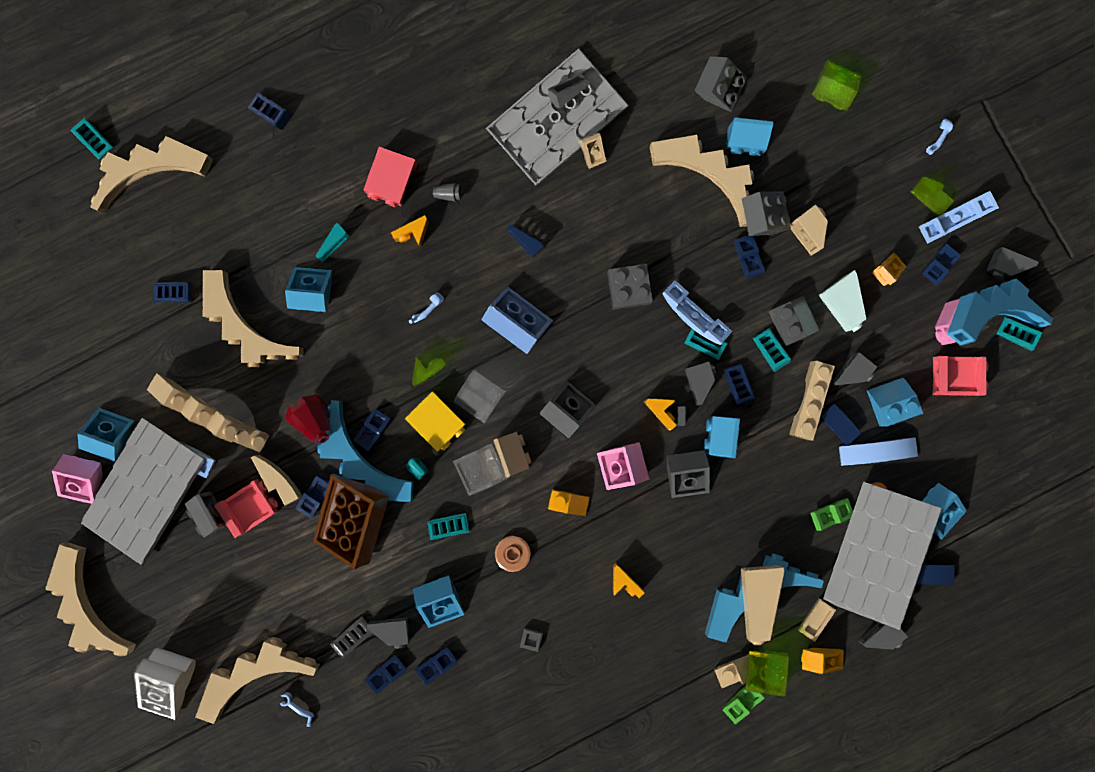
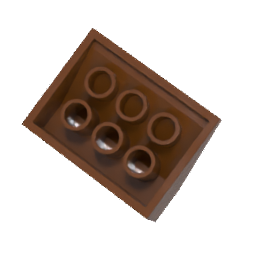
M331 474L313 542L353 569L370 564L389 496L369 485Z

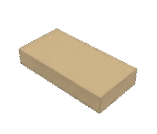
M818 598L798 628V631L815 642L836 609Z

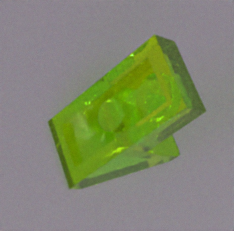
M923 177L911 190L912 194L938 216H941L954 201L941 190L945 185Z
M416 357L412 379L413 386H419L447 366L446 362L442 358L438 360L436 357L428 363L429 367L426 368L419 357Z

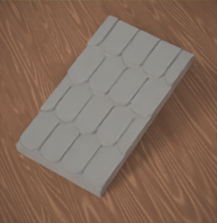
M577 49L486 129L535 185H538L581 148L578 140L599 133L630 105L580 49ZM578 74H582L590 80V84L562 107L558 108L551 102L548 92L550 87Z
M142 418L126 442L127 445L113 465L112 471L96 494V498L84 515L81 524L144 566L205 460Z
M863 482L823 601L899 630L941 508Z

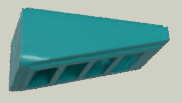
M83 118L70 130L98 160L113 148L86 118ZM88 126L90 129L81 135L80 133ZM93 132L95 135L87 141L85 138ZM99 138L100 141L92 147L90 144ZM104 143L106 147L98 153L96 149Z
M336 223L316 254V257L321 261H325L350 235Z
M1005 316L996 334L1025 349L1033 351L1043 332ZM1008 323L1011 324L1008 333H1005L1004 331ZM1015 327H1017L1019 329L1014 337L1012 336V333ZM1023 330L1026 333L1023 339L1021 340L1019 339V336ZM1029 334H1031L1033 336L1030 342L1028 343L1026 342Z
M770 328L753 338L774 372L790 363L791 358ZM767 337H770V340H768L764 344L761 343L762 340H764ZM774 343L775 346L766 351L765 348ZM774 351H779V353L775 354L774 356H770V354ZM782 356L783 359L775 364L774 361Z
M418 457L412 458L406 466L408 471L417 480H420L429 472V469Z
M466 513L427 521L430 540L469 532ZM460 518H461L462 528H463V529H461V530H459L458 521H457V519H460ZM450 520H453L455 531H451ZM442 522L446 523L447 532L443 531ZM438 523L439 534L435 532L434 524Z

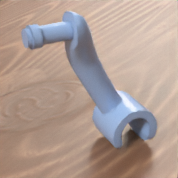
M944 119L940 124L939 128L943 129V132L939 139L927 148L926 152L928 154H933L952 130L953 124L950 120Z
M439 292L433 294L430 297L431 305L422 313L413 315L412 319H409V323L412 324L426 318L436 306H439L444 301L443 296Z
M289 692L283 693L281 696L286 697L288 702H280L281 706H289L299 715L308 717L307 726L311 727L314 714L293 703L292 695Z

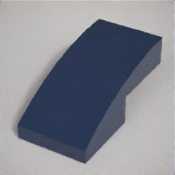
M748 235L734 240L746 279L765 273L754 237Z
M945 243L921 274L937 286L962 255Z
M834 403L820 415L826 426L847 446L861 434L859 429Z
M374 409L353 442L367 452H370L391 419L377 409Z
M318 474L309 489L303 494L295 509L312 519L324 502L329 480Z
M922 564L916 584L952 585L954 584V565Z
M445 647L414 670L427 686L458 662L448 647Z
M394 655L364 680L377 695L407 671V669L397 656Z

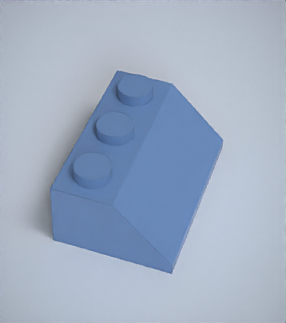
M508 286L490 304L481 319L526 354L534 347L553 321Z

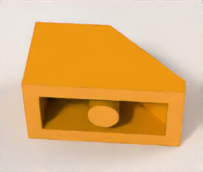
M552 489L548 509L586 516L590 497Z
M828 648L805 649L801 656L802 669L820 674L842 670L844 650Z

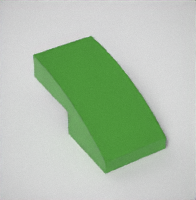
M848 498L817 509L810 514L816 530L821 531L836 523H842L850 519L853 510Z
M751 681L722 710L736 724L750 713V709L765 699V695Z

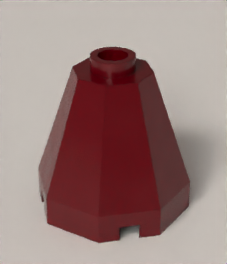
M317 394L305 396L298 400V405L292 404L289 406L285 418L290 425L315 444H323L328 441L332 432L327 406L321 397Z

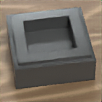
M676 407V426H685L686 408Z
M524 627L520 647L538 652L543 632Z

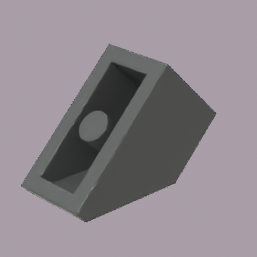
M1002 247L994 251L987 271L992 273V276L995 278L1004 279L1037 266L1038 261Z
M854 353L832 380L831 384L834 386L869 382L874 377V371L877 366L861 353Z
M710 362L685 369L696 406L703 404L715 381L716 371L714 366L710 365Z
M408 617L375 620L367 624V629L388 646L403 648L410 642Z
M878 622L858 641L867 648L893 650L902 646L908 636L901 628L898 630Z

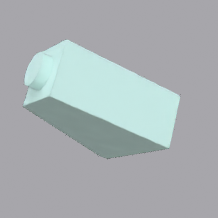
M854 270L819 295L845 332L850 330L855 332L863 326L862 322L866 320L858 277Z

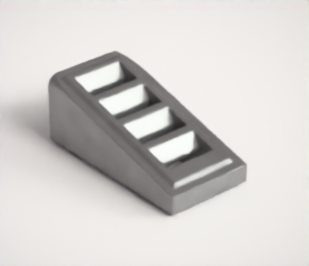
M578 74L550 87L548 92L551 102L558 108L562 107L590 84V80L582 74Z
M363 616L331 643V646L342 658H345L372 634L367 629L368 622ZM360 624L366 633L363 634L357 625ZM354 630L360 639H357L351 631ZM346 635L353 641V645L345 638ZM340 640L348 648L347 650L340 644Z

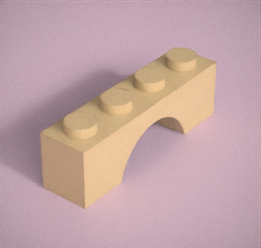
M819 361L810 362L805 379L806 389L799 411L794 416L789 435L813 441L835 366Z

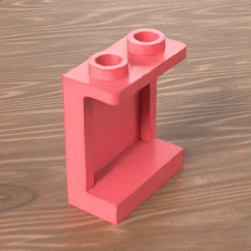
M379 147L363 189L368 194L367 197L376 201L379 198L386 201V204L393 207L397 205L402 206V199L412 171H415L417 166L416 160Z
M933 357V395H986L989 387L986 380V372L989 368L986 357Z
M259 479L253 480L249 485L229 498L214 505L234 538L243 535L278 512L277 502L273 497L270 498L266 492L268 489L264 482L259 481Z

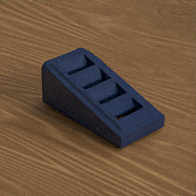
M259 92L248 106V109L280 130L284 129L292 117L287 110ZM264 101V103L262 104V106L260 107V109L257 110V108L259 107V105L261 104V102Z
M512 225L507 227L509 234L532 258L536 257L544 249L545 245L518 228Z
M189 282L153 283V302L192 303L193 284ZM159 287H162V298H158ZM166 287H169V298H166ZM173 288H176V298H173ZM180 288H183V297H180Z
M742 363L724 369L736 407L754 402L755 395ZM740 371V375L731 378V374ZM743 379V382L733 384V382ZM746 387V389L736 392V389ZM748 394V397L739 399V396Z

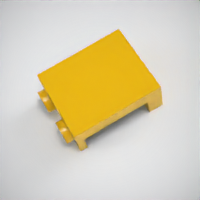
M433 391L405 418L437 452L441 449L445 451L452 444L450 440L454 436L458 438L465 431L463 427L466 425Z

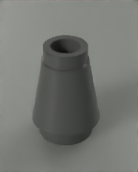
M456 182L436 186L433 188L434 198L456 202L462 199V186Z

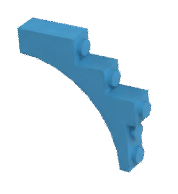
M1014 279L1002 283L1000 288L995 285L981 290L980 294L973 292L962 296L948 328L947 335L959 345L976 341L981 329L995 315L1015 317L1026 322L1034 329L1051 325L1053 318L1027 296L1029 289L1020 281Z
M331 400V404L328 405V416H330L332 433L328 441L323 444L318 443L317 451L320 454V458L343 459V463H340L339 473L342 474V477L365 480L363 484L374 487L389 496L388 501H413L414 481L402 480L384 474L367 462L353 445L346 430L343 417V401Z
M773 553L772 556H765L763 566L780 565L784 568L781 588L789 586L822 588L824 581L818 578L819 574L807 571V574L800 573V569L791 566L787 569L788 562L783 560V556ZM741 575L735 594L733 590L727 588L716 590L705 635L708 638L727 642L732 627L744 612Z

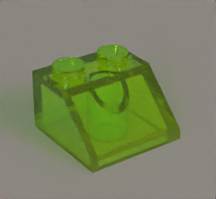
M827 60L814 86L812 95L819 101H826L837 109L847 111L859 90L861 75Z
M769 650L749 651L745 691L785 696L789 663L788 653Z

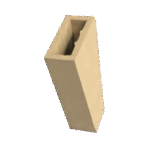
M780 565L741 568L746 636L755 645L764 644V641H770L784 575V568Z

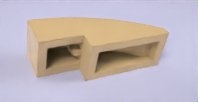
M260 455L251 457L268 491L277 490L284 505L290 504L302 497L293 481L278 466Z

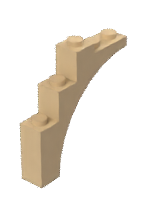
M697 135L651 143L650 152L653 166H682L708 177L729 198L736 211L740 227L747 226L742 198L749 196V191L745 190V188H749L754 181V174L750 170L749 165L726 169L728 167L727 155H724L723 150L700 154L702 152L701 140H698Z
M167 136L160 142L158 153L136 144L135 148L130 152L129 161L107 152L106 156L101 160L100 170L106 174L100 180V187L97 194L92 197L90 207L105 214L112 201L123 189L134 181L152 173L181 170L206 176L213 159Z
M203 270V317L209 318V321L221 322L222 318V340L228 341V344H240L241 341V363H246L247 367H259V364H265V356L270 360H277L278 356H286V359L291 360L298 359V356H303V348L274 343L261 336L248 325L233 302L227 272L223 270Z
M156 373L147 389L164 406L181 412L189 421L206 427L215 436L229 442L233 441L260 452L269 437L267 433L218 410L185 390L175 381Z
M72 543L60 544L45 590L52 591V594L55 596H63L57 618L63 619V622L66 624H75L68 646L75 648L74 650L77 652H87L96 648L101 651H113L117 656H125L132 653L136 644L112 632L98 618L90 605L83 581V561L86 548Z
M276 637L268 638L264 641L258 658H256L255 654L248 652L241 654L237 658L232 674L230 670L225 668L216 669L211 673L195 718L214 724L220 719L226 704L234 693L250 681L267 674L279 672H299L314 676L318 672L320 664L309 657L301 658L293 651L285 652L287 644L282 643L281 639Z

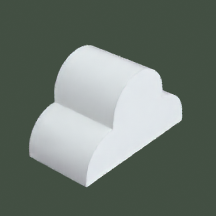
M156 648L148 659H144L135 671L138 708L175 720L195 668V660Z

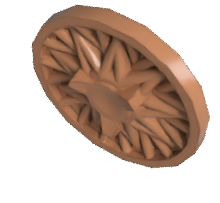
M505 537L496 546V562L505 571H520L526 567L530 560V547L520 537Z

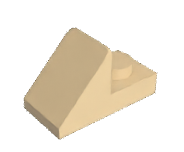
M599 133L578 140L589 169L606 162Z
M750 655L714 668L722 688L739 681L745 684L757 674Z

